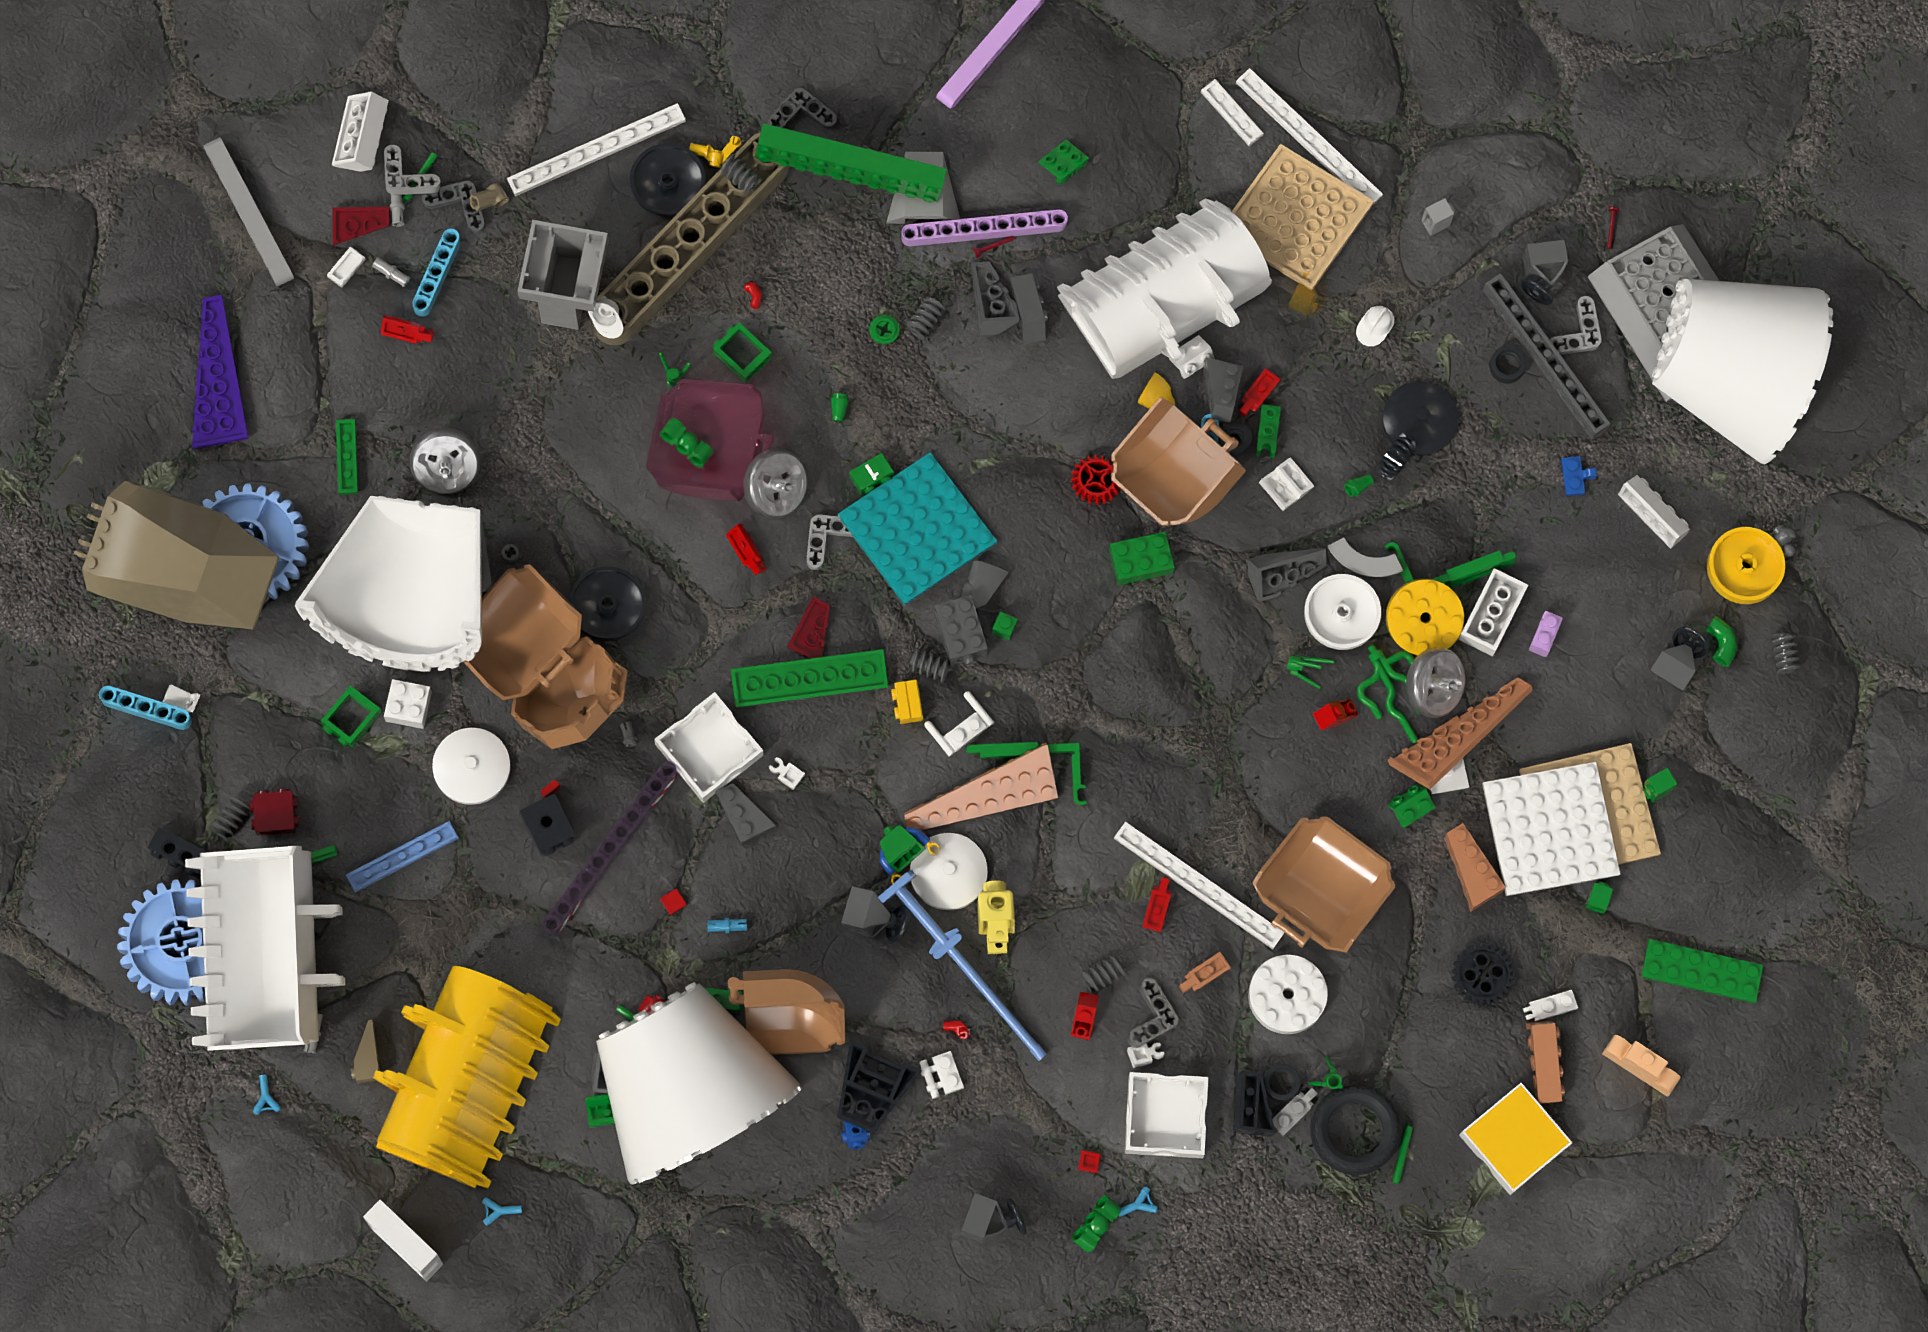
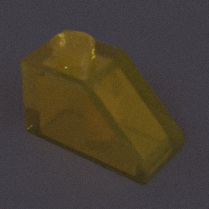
M1304 272L1301 278L1305 280L1309 272ZM1299 282L1288 308L1309 317L1310 312L1314 313L1319 304L1316 302L1318 295L1315 287L1311 290Z

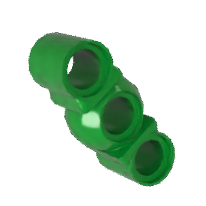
M671 418L660 432L661 438L670 443L671 446L675 443V448L678 452L688 455L686 458L693 465L702 468L712 456L713 449L702 440L699 442L698 437L693 432L685 431L687 427L678 419Z
M1107 1195L1102 1196L1093 1208L1094 1212L1088 1214L1084 1220V1226L1080 1225L1072 1236V1240L1086 1253L1091 1252L1101 1239L1098 1236L1103 1235L1108 1230L1109 1222L1113 1223L1114 1219L1121 1212V1207Z

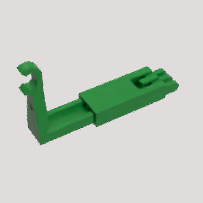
M1393 542L1386 544L1385 550L1393 548L1396 551L1397 558L1404 570L1401 572L1404 583L1413 581L1414 579L1399 546ZM1499 550L1446 570V574L1432 580L1441 582L1453 589L1490 575L1494 568L1500 571L1514 565L1516 555L1514 552L1501 555Z
M1038 742L969 745L966 748V753L979 754L980 759L1016 758L1042 745H1038ZM1079 743L1047 744L1049 754L1074 753L1071 756L1073 800L1077 805H1085L1087 803L1085 800L1079 801L1077 798V790L1086 787L1081 784Z

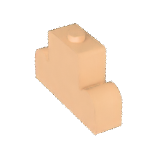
M1614 1035L1602 1053L1667 1097L1681 1078L1676 1072L1666 1068L1668 1061L1637 1041L1631 1045L1624 1038Z

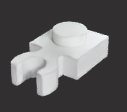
M776 757L775 761L779 763V767L774 768L770 765L769 770L772 773H779L778 780L794 790L805 776V773L791 763L784 766L783 761Z
M1154 1043L1150 1048H1148L1147 1044L1139 1048L1129 1047L1127 1053L1133 1068L1151 1064L1152 1058H1163L1164 1052L1158 1053L1155 1051L1160 1048L1161 1044Z

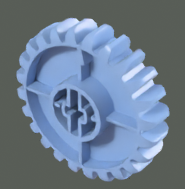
M250 483L244 485L242 492H238L236 486L231 485L229 486V495L226 496L222 491H216L215 497L217 501L213 503L211 500L205 499L203 505L228 515L232 521L253 535L256 540L280 556L267 593L272 599L278 598L276 589L280 587L288 591L291 587L287 579H299L300 573L296 566L302 567L307 563L302 553L309 550V544L304 539L308 535L306 526L301 525L303 521L301 513L293 511L294 505L291 500H284L282 502L280 492L274 491L268 496L267 488L264 485L258 487L256 492H253ZM257 534L262 536L264 541L256 538Z
M175 879L172 881L171 889L167 890L163 883L157 884L158 894L153 895L149 890L144 891L143 895L146 902L141 903L134 900L132 906L136 913H125L123 916L129 927H122L118 930V934L127 940L120 942L117 945V949L120 953L125 954L120 963L123 968L130 969L127 973L128 979L131 982L139 981L137 987L141 993L151 990V997L155 1001H159L165 994V999L169 1005H174L178 996L185 1006L190 1005L192 995H196L200 1002L206 1000L205 987L190 986V978L205 975L204 958L189 956V948L204 946L203 928L188 927V918L202 916V899L187 897L186 889L197 888L194 880H189L185 888H182L179 880ZM182 927H188V928H191V930H186V931H185L184 928H182ZM180 938L185 939V941H183L184 946L182 947L178 946V944H180ZM178 954L179 958L172 957L171 955Z

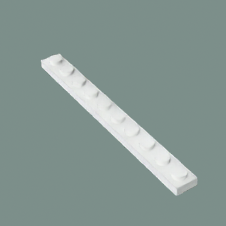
M1250 68L1236 81L1252 99L1336 178L1374 200V204L1383 196L1367 178Z
M677 103L507 178V181L514 195H520L686 122L685 117Z
M1127 822L1123 824L1115 835L1114 839L1271 949H1274L1283 936L1284 932L1277 927L1274 928L1269 921Z

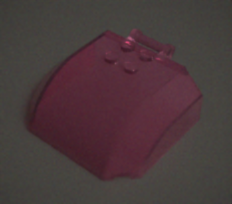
M681 379L677 382L676 387L669 392H664L660 397L646 468L655 478L657 484L665 490L681 495L739 502L744 496V476L749 464L756 457L759 441L763 442L762 453L770 449V445L774 440L772 435L761 434L764 420L762 394L750 384ZM671 418L678 419L687 427L685 431L693 432L698 437L699 442L702 440L713 449L712 456L702 468L693 465L686 458L688 455L678 452L675 448V443L671 446L670 443L661 438L660 432Z

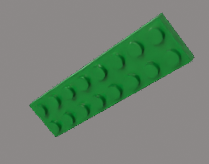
M883 649L731 669L735 707L888 688Z

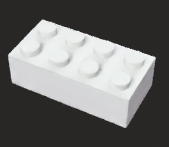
M1494 568L1458 640L1493 656L1528 585Z

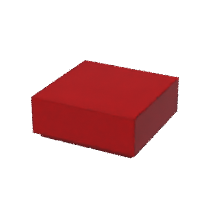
M553 780L541 790L543 799L561 789L560 784Z
M677 888L660 898L670 916L687 906Z
M1081 1150L1078 1170L1097 1174L1101 1153Z

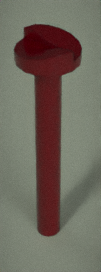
M1613 206L1608 207V211L1611 212L1607 249L1612 248L1615 215L1620 210L1619 208H1613Z
M1010 236L980 249L974 247L972 250L975 252L976 258H979L980 253L1013 241L1014 237Z

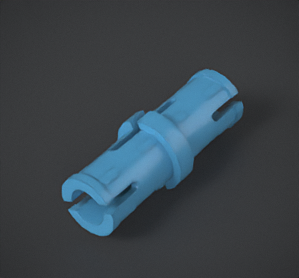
M725 918V920H707L708 932L725 931V933H729V931H747V919L729 920V918Z

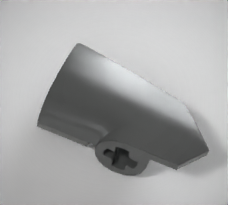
M973 561L961 598L972 595L975 608L985 606L1008 575V571L981 561Z

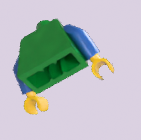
M898 825L896 828L888 826L884 829L886 836L880 841L882 848L880 850V863L887 874L892 876L891 882L894 884L897 877L901 878L903 876L897 875L895 871L899 873L926 850L925 845L932 855H935L931 851L933 846H937L940 850L941 848L938 844L931 843L930 838L920 829L912 827L904 829L901 825Z

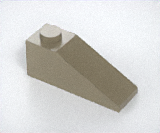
M368 1020L354 1059V1067H351L352 1079H356L357 1084L376 1081L373 1079V1075L376 1070L380 1071L373 1020Z

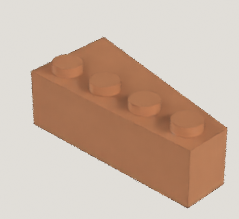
M1463 823L1449 831L1444 839L1462 884L1464 895L1467 898L1470 912L1501 894L1506 887Z
M1551 1021L1526 1023V1030L1530 1029L1531 1031L1528 1045L1534 1054L1531 1055L1530 1061L1532 1070L1536 1072L1533 1075L1535 1099L1538 1103L1562 1101V1096H1565L1564 1085H1561L1560 1077H1563L1562 1065H1559L1558 1057H1561V1048L1557 1046L1559 1028Z

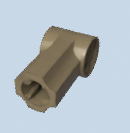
M500 183L492 184L486 190L470 196V205L477 211L491 206L498 208L509 201Z

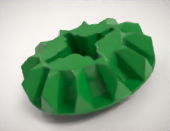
M888 315L876 317L869 327L871 338L877 344L886 345L893 343L899 335L897 321ZM888 324L887 331L890 333H884V335L881 336V330L879 328H884Z

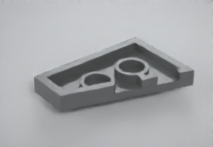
M733 783L715 792L741 844L776 827Z

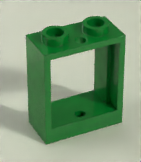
M739 322L736 326L732 325L727 330V335L724 338H719L713 344V354L746 384L772 359V352ZM739 332L761 352L744 370L722 351Z
M350 685L321 719L322 729L329 735L335 734L338 737L337 740L343 746L349 745L353 748L382 712L377 705ZM349 698L370 713L350 737L330 722Z

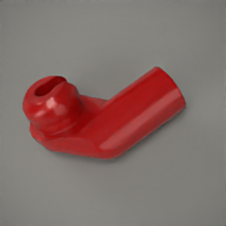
M748 282L745 284L744 289L752 295L750 307L759 309L762 291L757 283Z
M943 1021V1031L953 1030L961 1039H967L970 1035L969 1028L962 1021Z

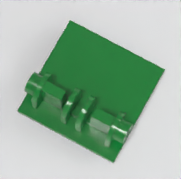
M1065 139L1039 160L1038 163L1055 176V181L1060 185L1061 183L1064 184L1069 179V176L1072 177L1073 172L1076 174L1083 166L1085 167L1089 157Z

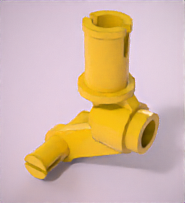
M732 136L730 142L722 151L714 150L709 144L704 146L694 143L690 144L689 150L697 156L705 157L710 162L709 166L720 168L726 159L737 148L742 146V141L739 137Z

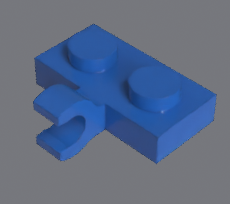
M1580 456L1561 458L1565 496L1584 495V480L1596 479V468L1582 471Z

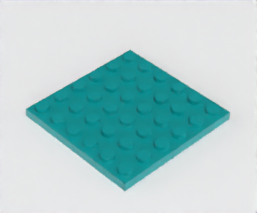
M928 453L892 477L891 480L880 485L838 513L839 519L904 606L997 544L995 537L931 453Z

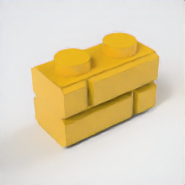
M917 680L894 683V689H891L892 700L897 702V707L894 708L895 719H899L900 724L923 721Z

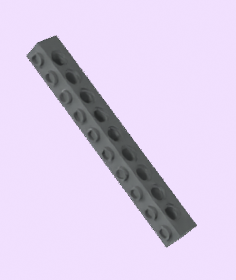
M1502 274L1485 283L1483 292L1590 439L1593 440L1607 431L1610 422Z

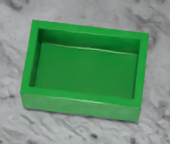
M1166 532L1111 543L1109 545V553L1117 586L1169 575L1174 572V564Z

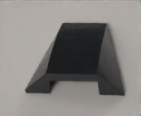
M850 1040L837 1118L874 1133L921 1074L922 1070L906 1063L900 1066L868 1052V1047Z

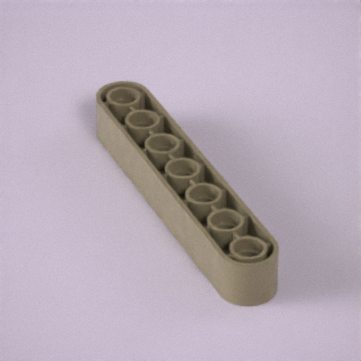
M760 132L752 136L736 152L734 161L739 158L741 159L740 166L744 163L747 164L745 170L752 168L751 175L758 173L756 180L762 178L757 188L748 195L744 194V189H736L732 180L729 181L727 175L723 176L720 169L597 297L596 302L603 296H606L607 299L614 301L618 305L624 328L623 333L619 337L607 338L597 331L592 321L594 333L599 340L609 345H621L632 339L787 177L790 166L782 167L775 162L763 163L758 158H754ZM719 207L724 210V213L720 216H712L709 214V210ZM687 234H696L699 237L693 243L685 242L683 238ZM663 260H670L673 262V266L669 269H661L658 267V263ZM640 286L646 287L648 290L643 296H636L632 293L634 288Z

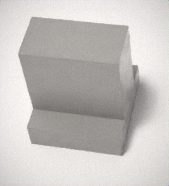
M532 220L517 292L519 299L538 302L541 323L579 330L582 311L594 312L609 241L608 233Z

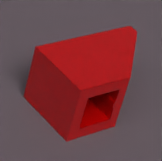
M1351 699L1328 703L1314 712L1313 716L1322 731L1357 717L1358 713Z
M1085 992L1079 993L1071 1036L1090 1040L1099 995Z

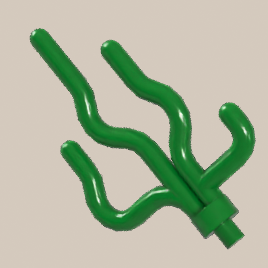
M1373 644L1368 647L1371 653L1368 657L1374 666V673L1359 684L1357 688L1358 699L1371 709L1376 719H1381L1382 713L1373 700L1366 697L1364 693L1367 687L1381 678L1388 691L1385 704L1388 713L1399 720L1410 741L1417 743L1418 738L1403 713L1396 710L1393 706L1395 688L1388 677L1389 675L1391 678L1402 681L1406 685L1407 676L1395 672L1391 664L1405 658L1411 665L1415 658L1408 651H1400L1386 658L1382 649L1377 650Z

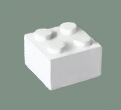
M392 679L384 713L385 721L424 729L432 694L431 688Z

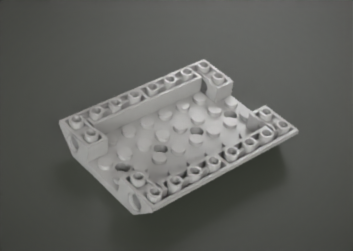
M1684 224L1671 226L1608 260L1588 276L1589 281L1652 381V373L1658 363L1657 354L1663 345L1661 339L1663 334L1668 332L1666 321L1668 316L1671 315V302L1676 296L1677 291H1675L1677 282L1681 279L1719 281ZM1650 257L1653 263L1647 265L1643 262V258ZM1670 288L1673 294L1666 296L1663 294V289ZM1658 389L1660 394L1664 398L1665 402L1672 399L1667 394Z

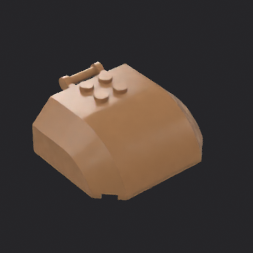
M1162 396L1159 397L1112 453V481L1162 526L1189 523L1206 515L1223 499L1246 472V469L1229 454L1231 450L1237 447L1239 442L1224 432L1213 418L1209 419L1200 428ZM1213 431L1226 444L1221 447L1208 433Z
M530 564L525 565L524 569H508L482 597L481 646L472 660L469 662L465 660L463 662L490 691L502 700L528 695L539 682L546 688H549L552 685L551 682L559 673L574 661L567 651L580 638L582 615ZM554 667V669L546 677H544Z
M1328 817L1310 820L1308 818H1301L1261 868L1253 881V885L1263 903L1278 913L1271 923L1274 928L1278 927L1297 941V945L1301 948L1309 938H1312L1325 949L1347 952L1395 889L1390 873V862ZM1285 918L1291 924H1293L1302 932H1304V936L1297 933L1295 930H1293L1291 927H1289L1281 920Z
M781 969L743 971V980H739L736 977H731L728 980V987L730 989L729 1002L733 1005L744 1004L746 1030L771 1055L827 1052L831 1050V1045L835 1043L842 1045L845 1043L844 1004L835 990L822 979L799 970ZM738 990H744V995H740Z

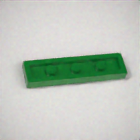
M355 419L336 420L339 495L358 494Z

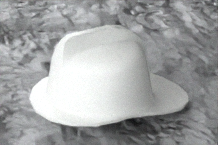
M603 296L596 302L594 312L588 311L595 328L601 335L607 338H617L623 333L624 329L619 317V308L614 301Z
M1383 306L1370 308L1356 328L1358 340L1366 346L1380 344L1394 325L1392 312Z

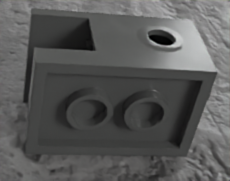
M972 595L935 605L936 611H934V615L949 665L954 666L965 663L968 666L976 663V659L987 657L988 648Z

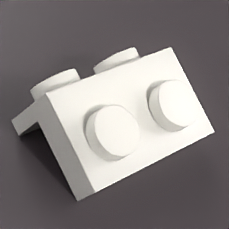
M1199 335L1179 347L1182 358L1177 361L1169 358L1180 370L1181 376L1184 379L1203 368L1206 357L1215 359L1211 347Z

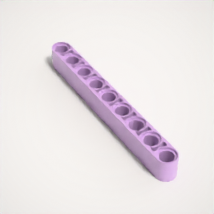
M1017 0L942 87L936 98L948 108L953 109L1046 0Z
M1049 210L908 224L902 229L901 240L906 246H919L1060 232L1066 228L1068 216L1063 210ZM1056 218H1061L1064 222L1056 223L1054 220ZM1043 220L1045 224L1038 225L1036 221ZM1018 222H1025V223H1026V226H1025V227H1019V226L1017 225V223H1018ZM1004 223L1008 227L1001 229L998 225ZM982 225H986L989 227V229L983 231L980 229V227ZM968 227L971 231L965 233L961 229ZM944 229H950L952 233L944 234L942 231ZM931 231L933 235L926 236L924 232ZM913 233L915 236L913 238H907L905 234Z

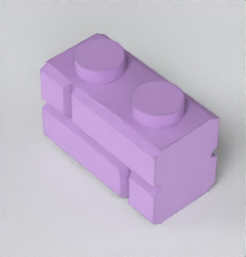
M1545 611L1529 650L1547 657L1563 618Z

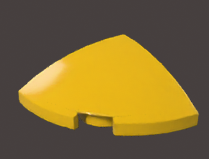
M1154 373L1142 392L1138 403L1150 409L1159 397L1162 396L1175 406L1171 387L1163 377Z

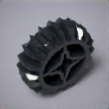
M1404 432L1396 439L1378 465L1377 472L1381 477L1391 481L1398 475L1418 445V440L1414 436Z

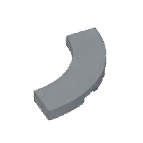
M1345 538L1327 546L1336 560L1347 569L1360 575L1388 577L1404 571L1396 554L1381 558L1364 556L1356 552L1347 543Z

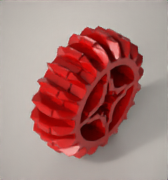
M1097 454L1094 455V459H1091L1088 455L1086 458L1087 462L1081 459V465L1076 464V470L1072 471L1074 476L1071 478V483H1074L1072 489L1077 490L1075 495H1082L1081 501H1085L1087 498L1089 505L1092 503V500L1095 501V505H1099V500L1106 504V498L1112 501V495H1118L1116 489H1121L1113 481L1107 489L1104 482L1109 474L1112 479L1113 465H1110L1112 459L1109 458L1106 462L1104 461V455H1102L1101 459H1098ZM1093 467H1100L1103 470L1097 471ZM1086 471L1089 480L1083 486L1081 476ZM1093 478H1100V482L1097 483V480L1096 482H1094ZM1097 489L1100 493L1091 492L1090 490Z

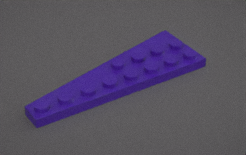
M222 295L203 298L196 402L194 408L193 450L249 439Z

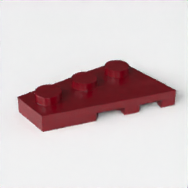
M332 207L333 246L390 227L389 207Z
M814 596L812 597L787 648L807 659L822 657L830 609L829 604Z

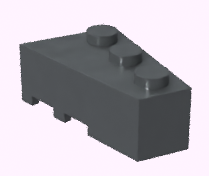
M1032 273L1011 277V291L1013 300L1017 304L1020 320L1019 326L1020 328L1022 327L1023 343L1028 344L1046 340L1045 321H1048L1046 309L1042 310V306H1044L1042 295H1038L1037 292L1040 291L1038 280H1034Z
M1206 357L1203 375L1206 380L1211 417L1230 423L1243 366Z

